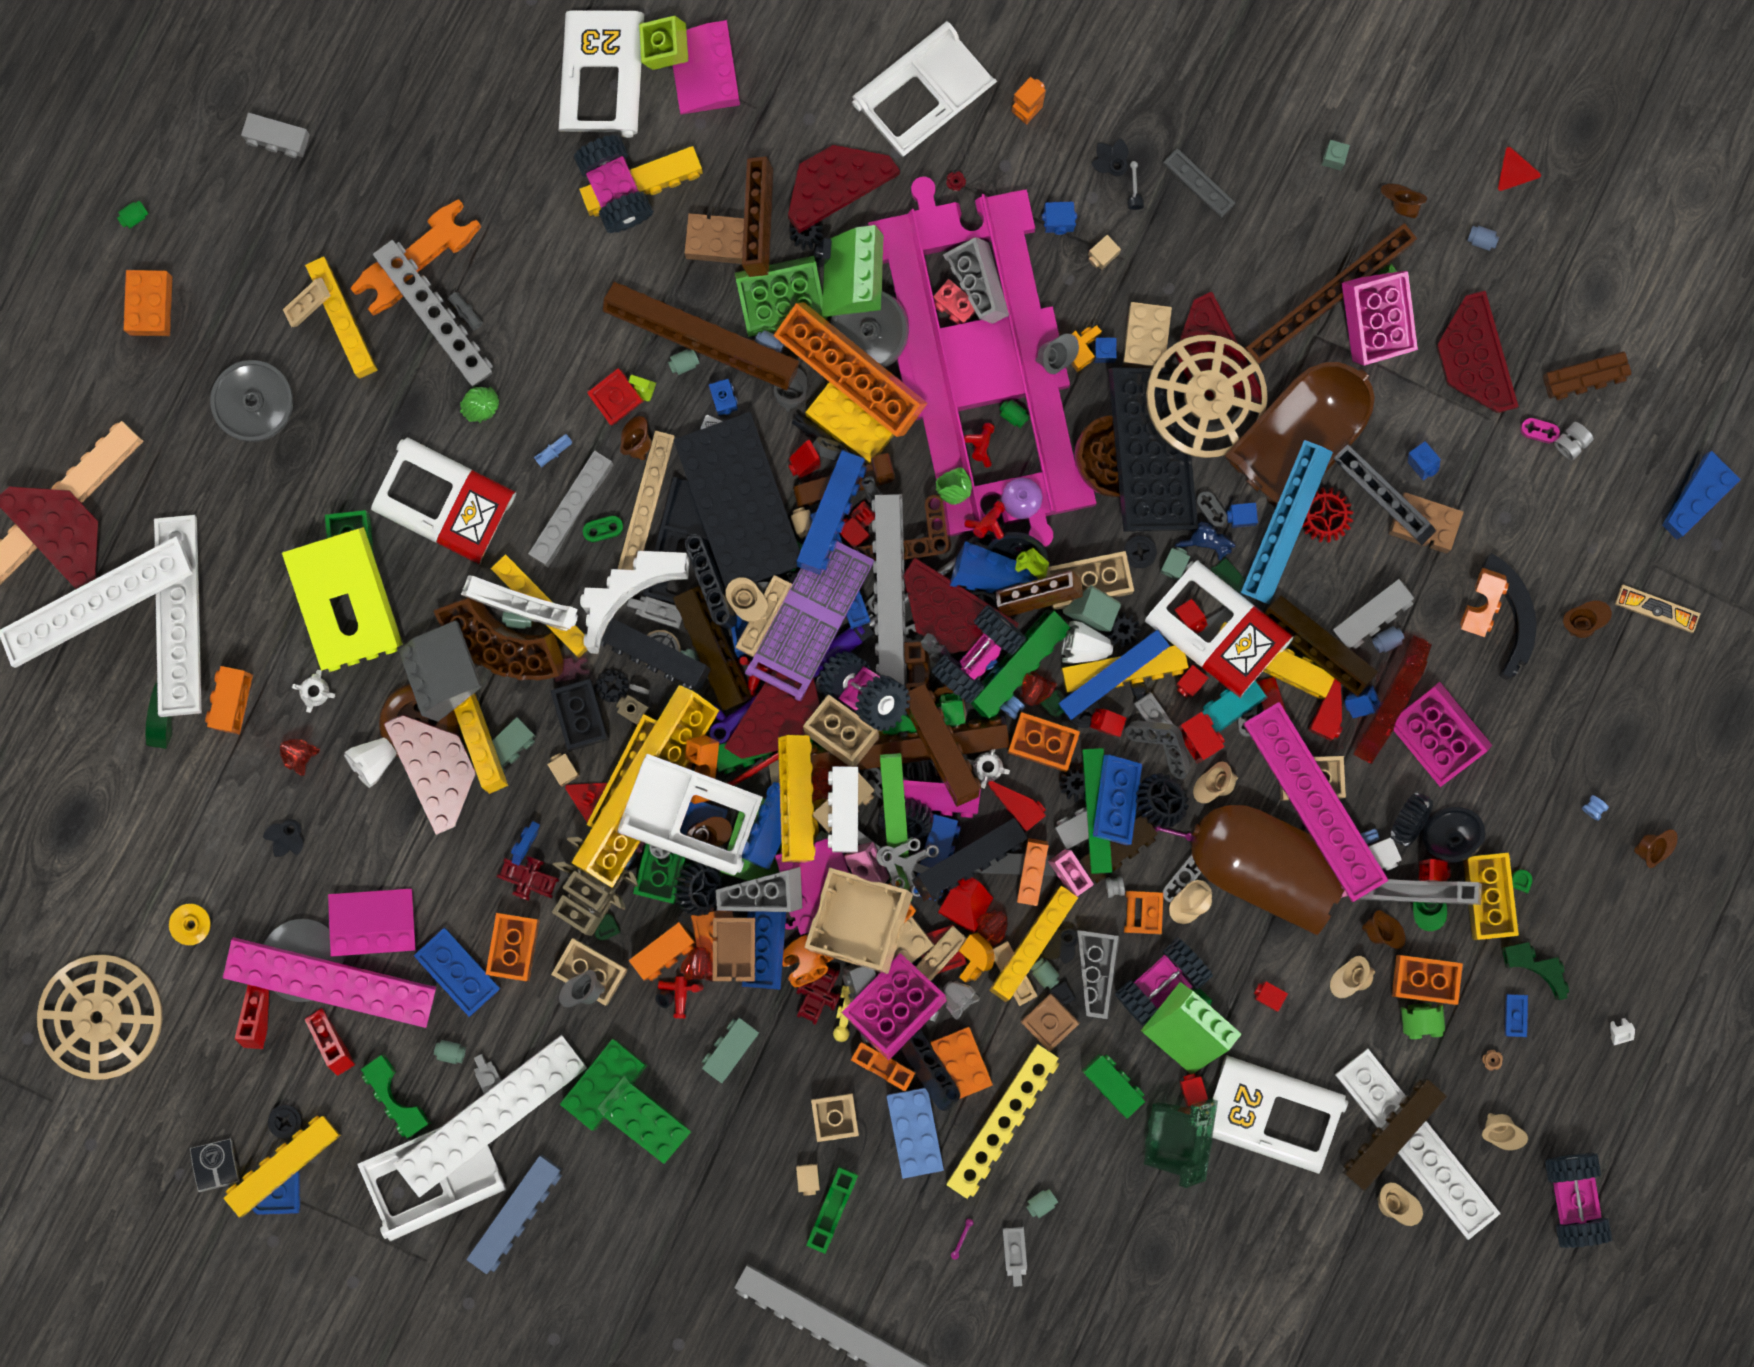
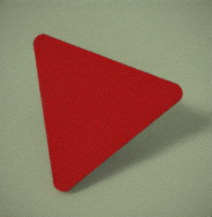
M1511 147L1506 148L1498 185L1499 191L1541 177V173Z
M608 783L565 786L566 791L587 823Z

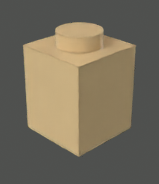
M1106 235L1089 251L1088 256L1090 258L1088 260L1095 268L1099 267L1102 270L1120 254L1121 249Z
M559 753L550 759L551 762L547 764L562 787L580 776L566 754L561 755Z
M818 1164L798 1165L796 1168L799 1192H803V1195H815L816 1191L820 1190Z

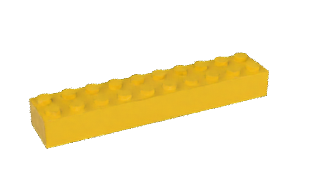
M680 685L678 686L571 862L598 881L613 888L640 843L639 840L618 833V827L646 754L685 768L689 762L685 759L687 739L704 736L720 711L694 691Z

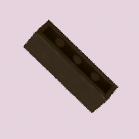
M1141 815L1135 820L1131 845L1110 841L1113 872L1123 865L1121 861L1127 856L1129 859H1132L1140 853L1138 849L1141 846L1145 845L1147 848L1156 841L1154 837L1158 833L1151 823L1147 824L1148 819L1146 817L1141 818ZM1090 854L1079 860V863L1092 882L1095 881L1097 884L1106 877L1104 873L1091 874Z

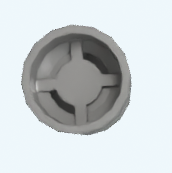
M1574 422L1566 430L1567 434H1562L1554 442L1557 450L1571 461L1581 453V448H1586L1594 440L1592 434L1578 422Z

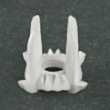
M317 670L316 674H312L301 685L293 684L292 686L293 689L299 690L300 697L307 706L306 712L311 713L313 706L323 704L328 697L335 698V694L329 692V686L326 681L321 678V670ZM313 685L318 686L320 690L316 697H311L308 693L309 688Z
M995 749L980 754L976 757L975 761L968 760L970 765L973 766L976 777L982 781L981 788L984 789L987 782L995 781L1002 773L1009 774L1010 770L1003 768L1001 759L994 754ZM985 761H991L994 764L992 772L986 773L983 771L982 765Z

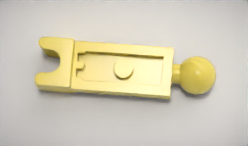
M843 985L841 993L844 1003L843 1006L838 1007L836 1017L840 1019L839 1026L833 1032L834 1039L838 1042H844L850 1036L847 1028L848 1019L842 1014V1011L851 1003L848 996L850 991L845 985Z

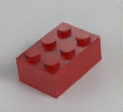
M1203 712L1178 727L1182 732L1186 748L1197 764L1225 747L1223 745L1225 742L1224 738L1219 732L1215 733L1212 728L1213 722L1208 714L1204 715Z

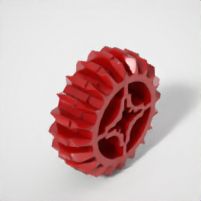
M1325 488L1320 489V494L1318 491L1316 492L1312 504L1321 500L1320 510L1310 514L1309 508L1302 528L1305 526L1308 528L1304 532L1305 535L1309 532L1313 533L1310 539L1313 540L1317 535L1319 536L1318 542L1321 543L1325 537L1326 542L1330 543L1331 536L1333 540L1337 541L1339 539L1338 534L1343 537L1345 535L1344 530L1348 531L1351 528L1346 524L1353 522L1352 518L1347 517L1353 514L1352 510H1347L1351 503L1344 504L1347 497L1343 496L1340 499V491H1337L1335 495H1333V488H1330L1327 494ZM1327 500L1335 503L1340 511L1332 509ZM1324 511H1327V513L1331 515L1327 518V520H1325L1324 517L1322 518L1321 514ZM1341 517L1338 528L1331 531V520ZM1312 521L1320 522L1324 531L1315 527Z

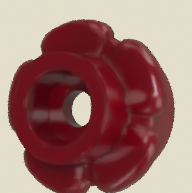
M958 171L949 173L946 181L947 187L953 191H960L966 184L964 175Z

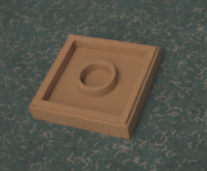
M1052 993L1021 1021L1049 1052L1080 1024Z

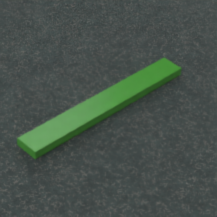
M901 753L880 755L887 846L892 848L908 840ZM906 851L898 856L907 858L909 857V852ZM895 864L899 877L905 881L903 888L910 892V885L902 866Z

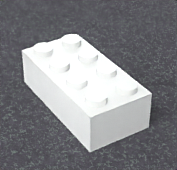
M833 767V771H829L828 784L833 785V793L828 792V805L832 806V814H828V827H832V835H828V848H832V852L858 853V767Z

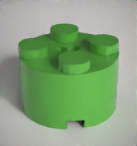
M1431 1003L1408 1005V1010L1405 1007H1401L1403 1033L1409 1036L1410 1039H1421L1422 1035L1430 1034V1037L1443 1036V1031H1445L1443 1004L1437 1003V1007H1432Z

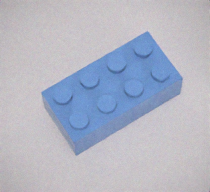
M925 1087L887 1094L902 1178L944 1171L929 1093Z

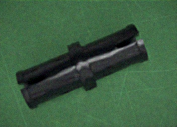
M800 413L795 417L802 423L795 419L791 423L805 432L807 437L811 436L815 440L818 437H824L829 440L832 438L831 435L817 427L818 424L815 422L811 423Z

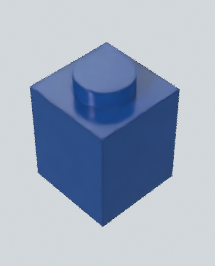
M1116 338L1095 339L1094 363H1115Z
M1256 503L1231 505L1229 511H1226L1227 523H1231V528L1256 526L1258 523Z
M1373 686L1366 687L1359 696L1350 691L1345 700L1346 709L1351 713L1352 718L1373 714L1380 705Z

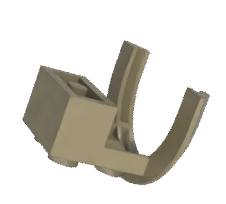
M579 837L567 838L568 842L577 849H580L584 843ZM579 868L577 872L574 871L563 889L598 913H601L622 880L638 887V882L634 873L623 870L612 888Z
M565 862L553 863L555 867L571 875L574 871L577 872L579 870ZM614 892L601 913L568 894V896L562 895L552 913L585 935L592 936L612 904L623 910L626 907L622 897Z

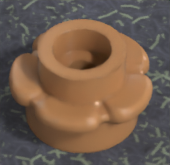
M1489 1050L1486 1055H1483L1482 1062L1488 1070H1497L1502 1066L1503 1057L1499 1052Z

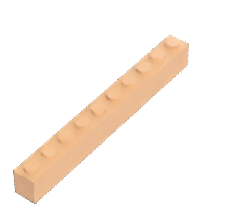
M121 421L114 424L109 430L110 433L105 438H100L95 444L96 447L91 452L85 453L80 459L81 462L76 467H71L66 473L67 476L62 481L56 482L51 489L70 490L83 503L144 441L124 422ZM17 525L12 526L8 530V535L4 539H0V585L37 549Z

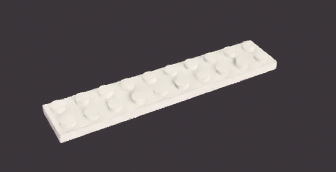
M195 515L154 519L155 547L174 537H178L193 570L192 575L156 593L158 715L160 717L199 714L202 713L197 517Z
M174 537L1 629L0 638L11 666L16 668L192 575L193 570L180 539Z
M560 1035L397 1160L394 1166L417 1196L421 1197L587 1069V1067L564 1037Z
M1369 1049L1363 1051L1335 1074L1377 1128L1384 1126L1386 1123L1385 1118L1390 1112L1398 1110L1400 1107L1398 1105L1399 1102L1406 1096ZM1425 1121L1398 1154L1465 1238L1469 1240L1500 1215V1212Z

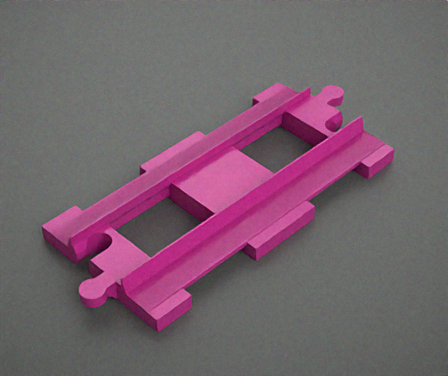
M919 177L911 186V194L918 203V210L914 211L912 209L905 215L869 222L868 226L876 225L884 235L883 264L889 263L897 300L904 308L908 318V340L897 362L901 381L928 403L916 420L923 419L936 481L939 476H943L946 472L962 467L972 483L971 494L964 502L956 505L946 502L950 537L973 532L974 529L965 527L964 523L967 519L981 521L985 514L980 507L981 500L989 495H994L1001 499L1006 485L1012 480L1017 479L1013 478L974 486L958 411L1025 397L1042 472L1022 477L1037 483L1041 489L1043 499L1038 512L1030 518H1013L1007 511L1002 513L1004 524L1028 520L1030 525L1029 535L1039 540L1044 547H1048L1053 539V531L1047 524L1046 516L1096 506L1094 490L1083 481L1074 461L1059 390L1070 387L1067 369L1065 367L1056 374H1049L1044 367L1035 361L1041 345L1053 341L1059 337L1053 306L1041 309L1024 235L1035 232L1027 189L986 197L982 194L981 197L975 200V205L983 225L976 231H968L960 223L962 214L959 203L954 202L935 206L934 182L930 178ZM975 237L986 242L991 241L1009 316L993 324L984 320H978L940 328L924 255L952 250ZM935 498L931 501V508L937 510L940 507V501ZM936 519L933 523L936 530L942 529L943 522L940 519Z

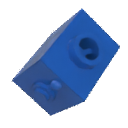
M1074 202L1045 203L1044 213L1042 214V220L1045 221V233L1062 235L1067 232H1074L1076 226L1075 219H1077V213L1074 211Z
M729 379L718 380L716 383L709 384L718 416L729 415L731 412L738 410L737 398L733 396L734 389L733 385L729 383Z
M1426 441L1409 452L1408 464L1422 480L1434 476L1439 471L1441 459Z

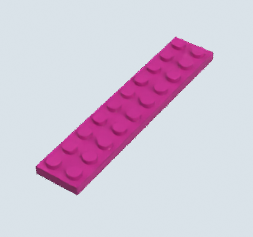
M1280 702L1243 723L1351 902L1356 901L1389 881Z
M234 937L231 940L223 975L224 979L424 1028L428 1025L436 991L434 986Z

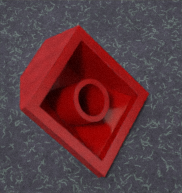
M962 878L958 881L960 885L950 890L938 913L974 933L993 897L978 880L970 878L965 881Z

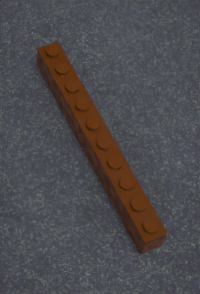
M1405 223L1247 346L1245 350L1250 353L1258 365L1262 364L1344 299L1343 282L1374 276L1412 246L1417 240L1416 236Z
M614 282L604 298L603 312L784 390H788L797 374L799 361L793 357L781 354L772 348H767L753 340L739 336L735 332H730L716 324L702 320L700 317L667 305L663 301L632 290L625 285Z
M993 716L984 720L972 719L959 726H950L954 734L952 737L955 743L959 742L963 751L962 754L1009 747L1007 724L1004 716ZM917 731L899 732L895 735L887 733L886 735L879 736L878 740L856 767H858V770L881 767L880 755L901 753L902 764L929 760L931 758ZM812 744L810 760L813 770L811 778L828 775L829 771H833V767H850L821 745Z

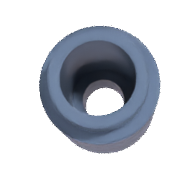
M1478 225V227H1472L1467 241L1471 242L1473 246L1490 251L1491 247L1495 249L1499 237L1496 236V231Z
M766 330L757 334L755 342L782 353L785 345L774 337V334Z
M1392 626L1376 634V637L1372 638V642L1378 653H1386L1402 645L1404 635L1400 628L1396 629Z

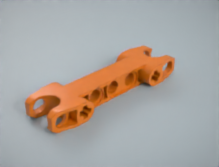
M459 199L434 213L427 221L432 229L405 250L404 256L407 260L412 259L418 266L417 273L448 247L453 253L460 251L480 230L481 225L477 220L462 227L454 223L455 216L464 207ZM394 259L391 265L393 268L398 269L403 265V261L401 259ZM378 262L367 268L350 288L355 295L361 294L370 288L377 290V299L368 308L373 316L392 307L403 297L402 293ZM407 275L404 278V283L412 278L413 275Z
M896 881L895 886H899L900 882ZM911 903L905 918V922L910 917H912L916 912L914 906ZM808 935L793 941L783 951L782 965L784 967L800 962L798 968L788 977L790 983L795 988L814 982L825 975L828 971L826 963L834 959L804 948Z

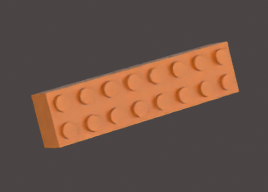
M805 302L794 305L773 335L896 437L904 436L928 404Z

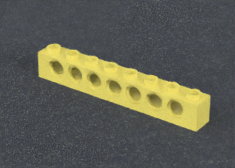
M1036 1044L948 1179L947 1186L967 1199L970 1195L973 1197L980 1187L977 1183L981 1178L985 1179L991 1170L988 1166L992 1160L995 1162L998 1160L1003 1152L1000 1150L1004 1142L1006 1144L1009 1143L1014 1135L1011 1132L1014 1126L1017 1125L1019 1127L1025 1116L1023 1113L1025 1109H1031L1037 1099L1034 1097L1038 1090L1042 1091L1048 1083L1046 1077L1049 1073L1053 1074L1059 1066L1057 1062L1058 1057ZM1035 1064L1043 1065L1044 1072L1041 1075H1034L1032 1069ZM1025 1081H1029L1033 1085L1029 1093H1024L1021 1090V1085ZM1019 1099L1021 1101L1020 1109L1012 1110L1010 1108L1011 1100ZM1002 1116L1010 1119V1124L1006 1128L998 1125V1120ZM990 1134L998 1136L999 1140L996 1145H989L987 1143V1137ZM980 1151L987 1154V1159L983 1163L975 1160L976 1154ZM972 1169L976 1172L973 1180H966L964 1178L966 1170Z

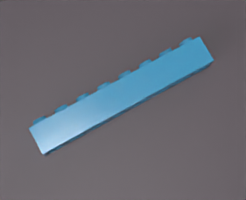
M1304 440L1242 588V594L1270 604L1332 456V451Z

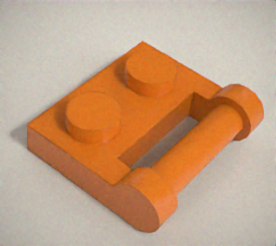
M1126 891L1127 922L1126 926H1124V933L1162 934L1163 893ZM1136 898H1142L1141 927H1135Z

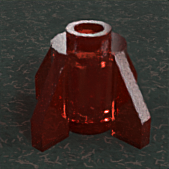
M1035 671L1030 672V674L1027 673L1022 685L1021 696L1023 701L1030 706L1034 704L1039 705V703L1052 695L1057 683L1045 679Z
M289 739L280 746V756L284 766L290 770L294 769L300 776L305 775V765L310 761V758L317 755L320 751L315 746L308 745V742L303 739Z
M820 767L815 776L811 775V783L813 784L812 803L821 798L828 799V792L833 793V785L828 784L829 771L824 767Z
M996 910L982 914L976 920L978 927L975 931L979 932L993 948L1004 939L1008 918L1002 911Z
M695 947L682 962L680 972L684 973V980L688 981L694 978L713 982L711 953L706 948Z

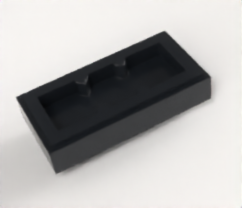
M824 238L815 247L814 258H816L817 267H823L830 259L831 239Z

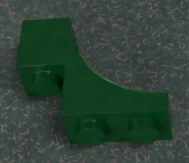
M1529 942L1501 947L1505 968L1521 967L1531 970L1547 982L1554 994L1555 1000L1568 998V983L1564 981L1562 975L1564 973V965L1562 961H1559L1558 957L1534 962L1535 950L1533 946H1530Z

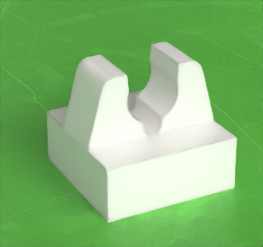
M1625 1018L1621 1020L1622 1026L1617 1027L1614 1021L1610 1024L1611 1040L1614 1045L1634 1040V1026Z

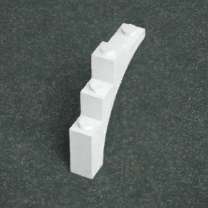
M638 551L637 558H634L633 562L634 570L611 569V576L607 578V588L609 589L585 588L584 594L581 595L580 604L587 613L586 626L588 627V632L584 635V646H586L587 650L590 653H599L601 639L608 623L628 599L641 590L657 583L688 579L690 559L687 553Z
M475 576L467 577L461 593L465 597L501 611L513 613L534 622H541L561 631L571 629L578 618L576 614L578 609L531 597Z

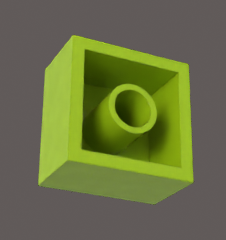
M676 16L639 24L641 63L655 70L688 62L685 22Z

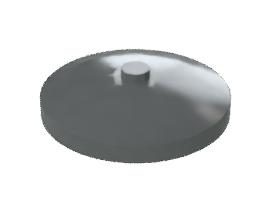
M883 291L881 293V310L835 315L831 319V324L884 368L898 359L908 340L909 323L904 308L898 300Z
M257 360L241 361L224 370L215 381L210 398L211 411L219 427L231 437L245 442L264 441L279 433L291 417L294 402L293 392L286 377L274 366Z
M295 919L277 927L264 943L267 946L340 964L345 962L344 956L331 957L329 927L315 920ZM274 991V992H275L276 994H278L279 996H281V997H283V998H285V999H287V1000H290V1001H295V1002H308V1001H313V1000H310V999H305V998H301V997H297V996H293V995H289V994H285V993H281V992Z

